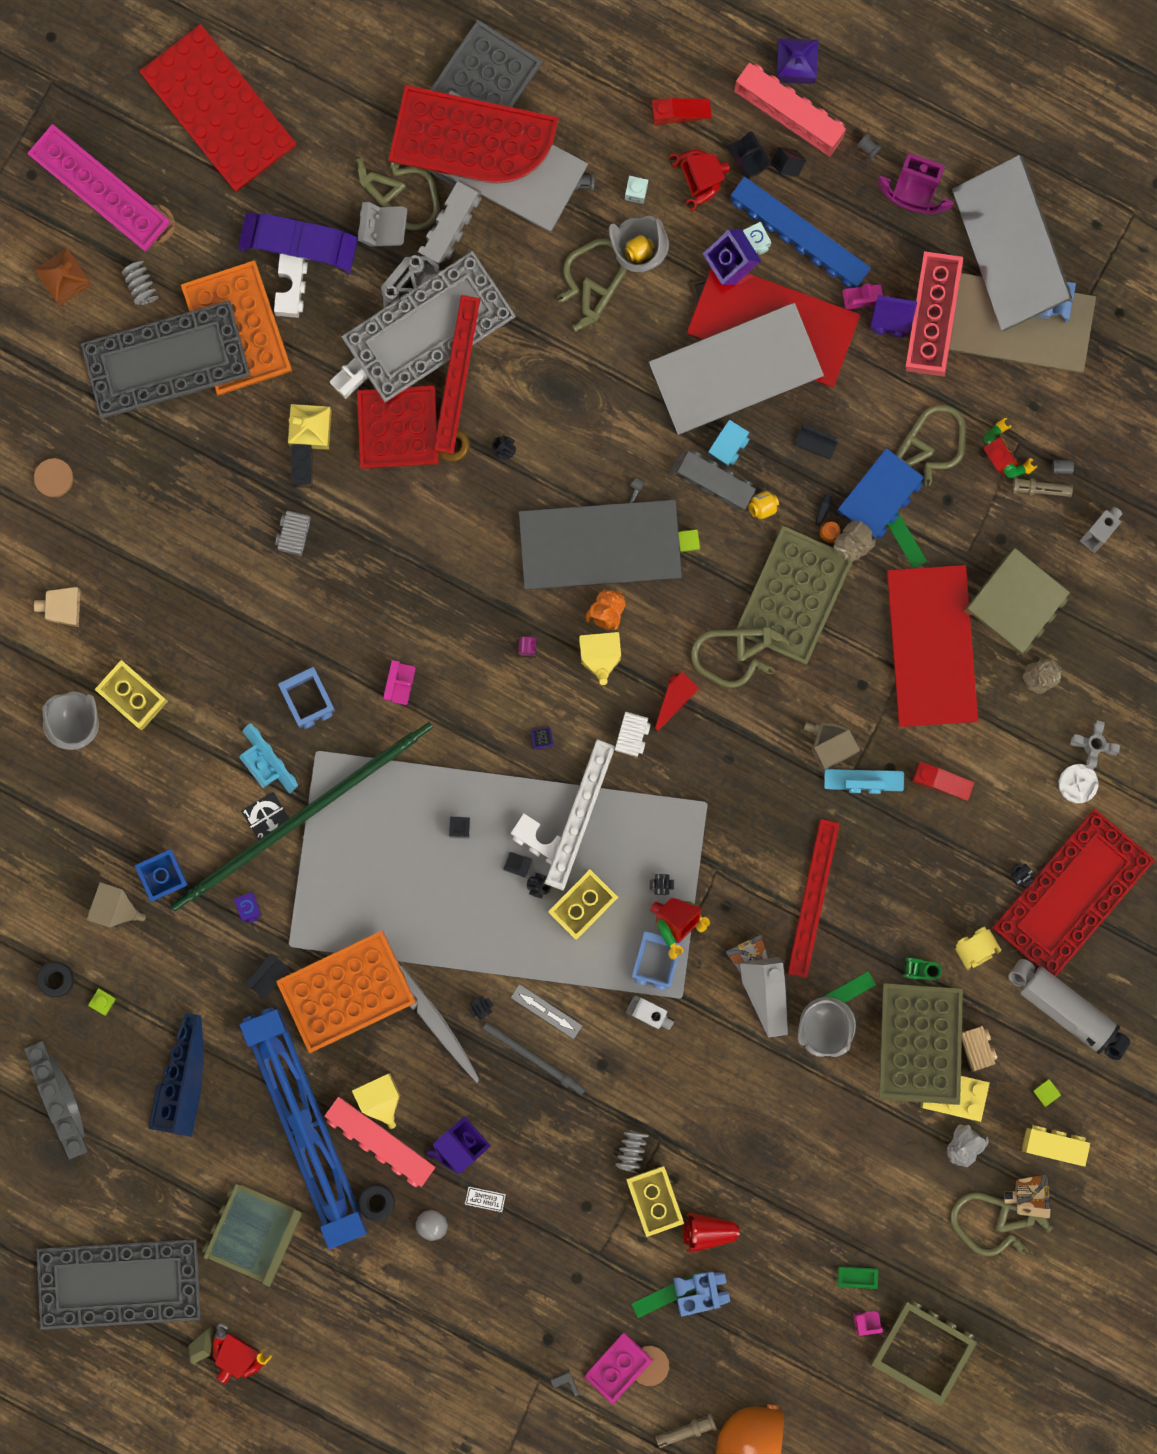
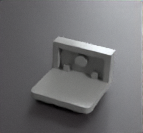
M362 202L358 241L371 247L402 245L404 242L407 208L403 206L378 207L370 202Z

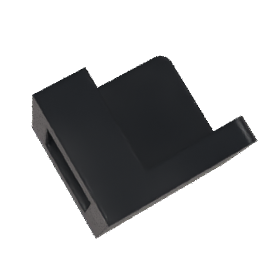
M779 147L771 164L780 174L797 177L807 160L798 150Z
M450 816L449 837L469 839L470 817Z
M510 852L503 870L526 878L532 859Z

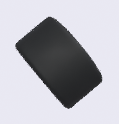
M49 962L39 970L37 985L46 996L62 997L73 988L74 974L71 968L64 963ZM53 972H59L63 976V983L59 987H52L48 983V977Z
M373 1184L365 1188L359 1197L361 1213L367 1219L373 1221L387 1218L395 1206V1198L392 1191L381 1184ZM373 1195L383 1197L384 1206L382 1209L373 1210L370 1207L369 1200Z

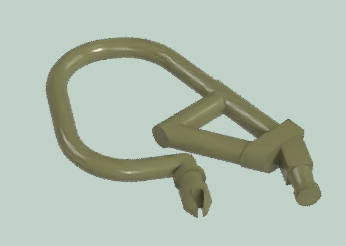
M357 159L359 184L363 189L366 188L382 207H391L389 202L404 190L406 186L401 181L374 172H370L367 175L363 163L364 159ZM390 162V169H392L394 176L418 173L428 181L433 202V213L423 223L411 224L406 222L405 229L418 231L430 227L435 223L440 213V202L433 176L425 169L415 167L399 168V164ZM377 181L394 188L383 197L371 183Z
M600 238L593 240L569 254L564 263L563 273L571 290L568 289L566 292L559 294L556 298L558 302H565L579 292L570 273V266L573 260L597 246L607 245L612 247L610 239ZM620 266V270L607 289L586 277L583 282L582 314L585 318L572 325L574 332L598 322L600 314L612 297L627 269ZM590 288L602 295L594 311L590 310Z
M934 405L924 410L895 454L910 467L932 456L935 449L916 437L926 418L934 412L942 411L952 414L957 419L959 424V448L957 455L948 462H926L925 470H923L925 486H927V481H929L928 486L932 483V469L952 468L961 461L965 453V420L957 409L948 405ZM911 444L923 450V452L906 461L902 459Z
M771 627L710 630L700 635L695 641L691 650V660L694 668L701 675L721 686L736 688L744 685L751 678L756 667L767 674H773V672L768 671L769 669L775 670L769 664L764 663V661L761 662L753 659L742 678L736 681H727L704 669L699 663L698 651L706 639L711 637H737L738 661L746 660L771 645V638L784 643L786 646H788L791 639L786 638ZM764 636V640L745 651L744 637Z
M972 1192L962 1196L954 1204L951 1211V1224L954 1231L970 1249L982 1256L997 1255L1011 1243L1020 1254L1026 1255L1022 1250L1025 1249L1026 1253H1028V1250L1021 1243L1020 1239H1017L1013 1234L1009 1235L993 1249H983L977 1246L958 1223L960 1208L970 1200L979 1199L1002 1207L995 1228L996 1231L1007 1232L1033 1226L1035 1220L1048 1233L1054 1228L1046 1218L1034 1216L1006 1223L1009 1209L1017 1212V1203L1005 1204L1004 1199L980 1192Z

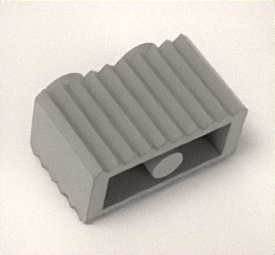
M287 511L286 515H282L280 526L283 527L282 532L277 534L275 545H278L279 551L302 556L311 521L310 516Z

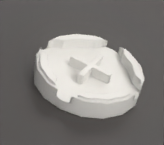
M1083 764L1067 767L1061 773L1058 781L1062 796L1075 804L1091 800L1098 789L1096 773L1092 769L1086 768V765Z

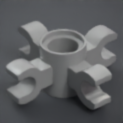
M1098 720L1094 723L1093 734L1090 738L1074 734L1071 737L1070 743L1072 746L1084 747L1086 753L1089 754L1086 768L1092 770L1097 766L1098 754L1100 752L1116 756L1120 750V745L1106 743L1105 738L1102 736L1105 722ZM1091 741L1097 742L1099 749L1093 748Z

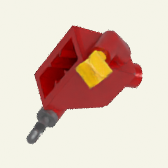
M223 1323L217 1325L218 1331L213 1340V1358L216 1360L215 1365L221 1368L216 1377L220 1382L226 1384L231 1375L238 1379L241 1376L248 1377L258 1372L272 1358L271 1355L268 1358L263 1355L265 1349L260 1352L230 1332L226 1335L221 1327L227 1330V1325Z

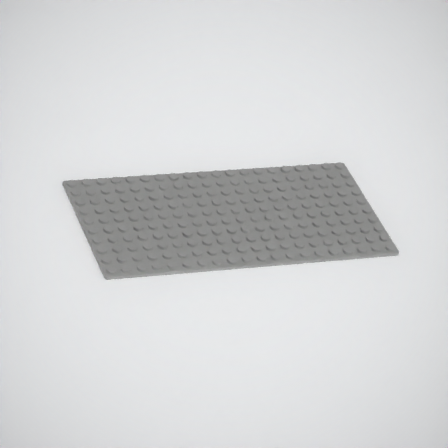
M317 751L315 753L308 805L373 758ZM391 760L306 820L289 945L294 948L336 953L383 930L397 961L682 998L691 932L682 940L683 953L678 958L670 988L666 987L665 991L654 988V984L649 982L646 983V986L635 983V979L631 977L644 931L661 935L655 926L656 914L650 911L653 903L657 901L665 905L671 898H676L682 901H691L695 905L707 803L600 788L564 890L551 886L550 892L547 895H543L541 899L529 895L530 891L527 889V881L531 876L535 877V873L547 876L551 865L546 862L547 858L542 854L538 857L530 852V847L525 843L521 846L513 841L512 838L514 836L511 835V832L522 815L526 814L540 824L536 832V839L539 843L550 844L557 835L562 837L580 785ZM450 816L470 817L469 839L449 837ZM510 852L532 859L526 878L503 870ZM591 870L618 896V899L575 940L548 911ZM655 874H669L670 880H674V889L670 890V895H655V890H650V880L655 879ZM647 941L638 974L666 982L672 959L668 955L671 947Z

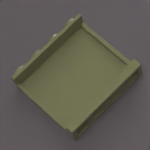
M1014 548L1010 550L963 611L969 616H975L1017 650V655L1023 652L1026 654L1033 646L1031 643L1035 637L1038 639L1045 631L1044 625L1047 622L1051 623L1057 614L1054 612L1058 607L1062 608L1067 603L1068 599L1066 597L1070 592Z

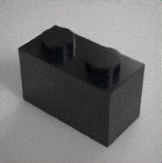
M292 445L291 484L293 488H313L312 445Z

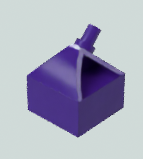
M779 38L776 78L780 80V83L815 84L817 78L818 40Z
M728 229L703 253L722 285H736L761 262L742 229Z
M464 1116L433 1144L435 1150L429 1149L427 1156L436 1158L445 1167L460 1174L491 1145Z

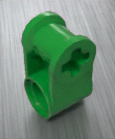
M905 957L907 963L905 974H903L904 978L932 981L938 979L942 974V968L938 963ZM929 966H935L938 969L936 977L928 975L927 969Z

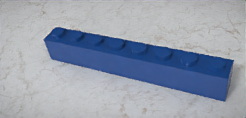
M745 176L731 194L730 200L734 207L739 210L742 208L748 212L747 215L752 220H759L763 223V227L767 231H774L779 235L781 241L795 246L794 249L799 254H806L811 258L810 261L818 267L821 265L827 269L826 273L833 278L838 277L846 288L859 287L870 272L871 267Z

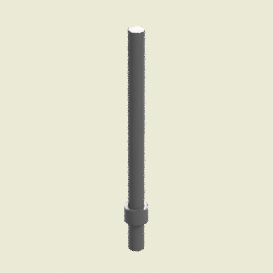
M488 1022L484 1025L483 1029L557 1078L566 1088L570 1087L580 1095L586 1090V1088L575 1082L573 1077L563 1074Z

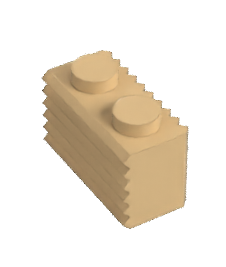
M983 1026L962 1032V1046L971 1072L996 1064L994 1061L997 1059L995 1049H990L988 1043L991 1040L989 1031L984 1029Z

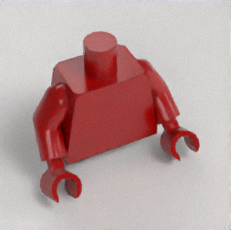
M699 149L683 152L680 156L677 154L669 156V160L677 159L676 163L670 164L671 167L677 168L681 165L692 197H696L695 200L688 199L685 205L690 202L695 204L689 210L690 212L695 211L698 204H703L715 196L721 188L720 183L725 180L724 174L730 171L727 162L719 163L715 154H708Z

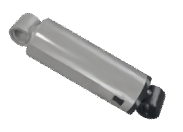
M1018 960L1009 974V980L1015 986L1022 987L1020 994L1097 1054L1104 1050L1109 1058L1113 1060L1122 1059L1131 1043L1125 1034L1118 1032L1120 1025L1041 966L1035 970L1033 964L1028 960Z

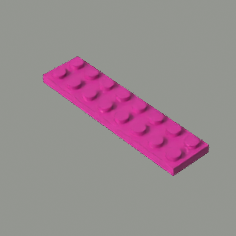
M53 124L27 153L145 252L171 223Z

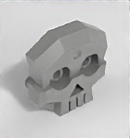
M414 255L412 257H405L381 286L384 308L441 272L439 265L426 256L419 257ZM411 280L413 288H405Z

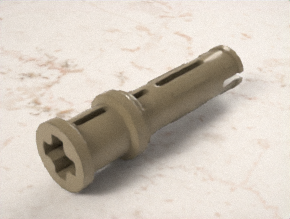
M1014 477L1012 494L1020 492L1028 493L1029 496L1038 493L1072 497L1073 485L1036 482L1034 478L1026 480Z
M709 1413L704 1418L692 1419L690 1424L655 1437L659 1448L694 1435L699 1437L702 1433L712 1429L716 1431L717 1427L712 1414Z

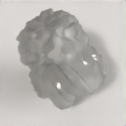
M958 1125L955 1129L953 1140L947 1147L950 1162L958 1166H970L976 1161L977 1155L987 1147L989 1143L988 1136L980 1137L977 1132L971 1130L970 1125Z

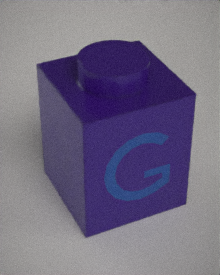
M254 892L234 899L242 922L247 921L250 924L259 920L258 916H261L262 913Z

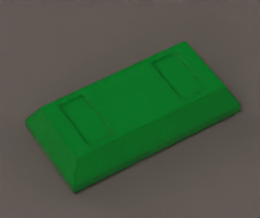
M838 1267L837 1287L878 1289V1269Z

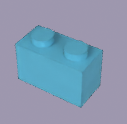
M729 420L707 456L726 468L729 464L734 465L739 457L737 452L740 447L744 449L750 440L747 438L749 432Z

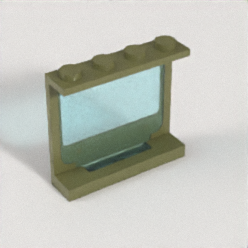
M237 1183L235 1187H230L227 1194L229 1201L227 1205H222L219 1215L222 1217L219 1223H215L210 1234H213L211 1242L207 1241L202 1252L205 1253L204 1259L213 1260L263 1282L262 1284L270 1287L303 1211Z

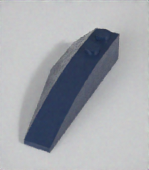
M185 1013L176 1036L178 1039L177 1045L172 1047L170 1052L172 1056L169 1066H165L163 1071L165 1077L162 1084L159 1083L156 1089L148 1129L192 1137L203 1075V1032L201 1015Z

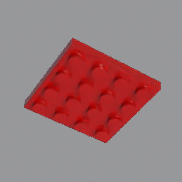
M436 386L408 387L386 403L376 389L357 390L361 469L439 465V451H434L438 429Z

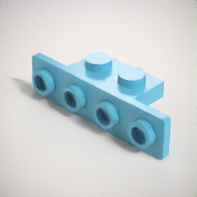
M251 723L248 724L242 732L253 747L241 754L239 758L262 788L279 779L288 793L293 792L298 786L295 777L289 774L284 767L283 761L276 757L270 744L261 737L260 731Z
M826 769L824 788L849 790V793H861V790H869V794H881V791H903L904 772Z

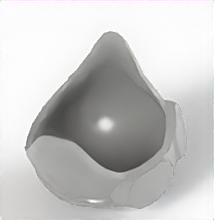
M653 216L630 218L624 221L620 228L615 224L609 226L608 230L613 250L618 262L625 269L633 272H645L658 266L666 257L669 250V239L662 221ZM638 235H644L647 239L650 238L655 248L653 249L652 257L640 264L630 262L624 252L627 241Z
M80 692L55 695L42 707L43 730L45 736L53 745L62 749L75 750L85 747L96 737L99 729V719L95 699L92 695L88 694L86 696Z
M821 997L813 1000L804 1008L800 1017L798 1028L799 1044L805 1045L807 1051L816 1056L837 1057L843 1055L850 1050L851 1041L855 1034L856 1021L853 1012L847 1004L836 998Z

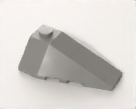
M779 957L740 963L742 984L768 1038L788 1035L783 962Z

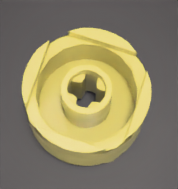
M985 927L977 930L972 938L969 939L967 936L958 941L957 948L955 949L967 970H970L971 965L975 968L991 959L995 951L997 954L1002 951L989 929L986 930Z

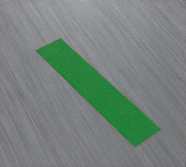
M899 514L893 524L889 522L887 525L913 569L927 562Z
M866 972L823 997L836 998L845 1003L876 986L870 973Z
M690 1275L683 1280L692 1279L693 1276ZM673 1283L631 1305L637 1317L640 1318L677 1300L676 1297L682 1296H676ZM695 1289L688 1290V1291H687L684 1295H682V1296H686V1295H688V1294L694 1292Z

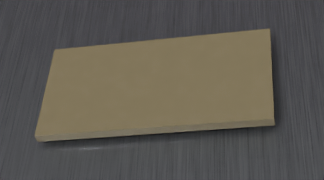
M961 273L949 351L1083 374L1096 296L1074 293L1068 323H1065L1064 318L1059 314L1058 316L1051 315L1049 319L1035 316L1006 331H1001L983 277Z

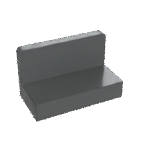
M569 1369L551 1377V1383L554 1388L569 1382L574 1395H579V1390Z

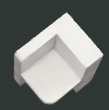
M354 358L349 364L342 366V370L330 381V384L346 399L368 377Z

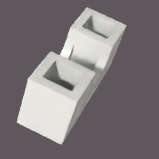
M280 254L278 275L279 277L290 279L293 285L286 293L276 292L275 316L299 318V312H303L304 301L301 300V293H305L306 282L303 281V274H307L308 262H305L302 258Z
M523 814L511 832V835L514 836L512 840L521 846L525 843L530 847V852L538 857L542 854L547 858L546 862L551 865L561 837L557 835L550 844L539 843L536 839V832L540 824L526 814Z

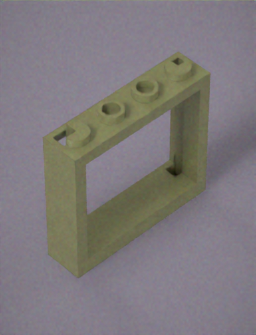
M913 1300L910 1303L905 1301L870 1364L942 1406L977 1342L973 1340L974 1335L964 1330L961 1333L955 1330L957 1326L946 1320L943 1323L938 1320L939 1315L930 1310L928 1313L922 1311V1305ZM909 1310L968 1344L940 1395L881 1361Z

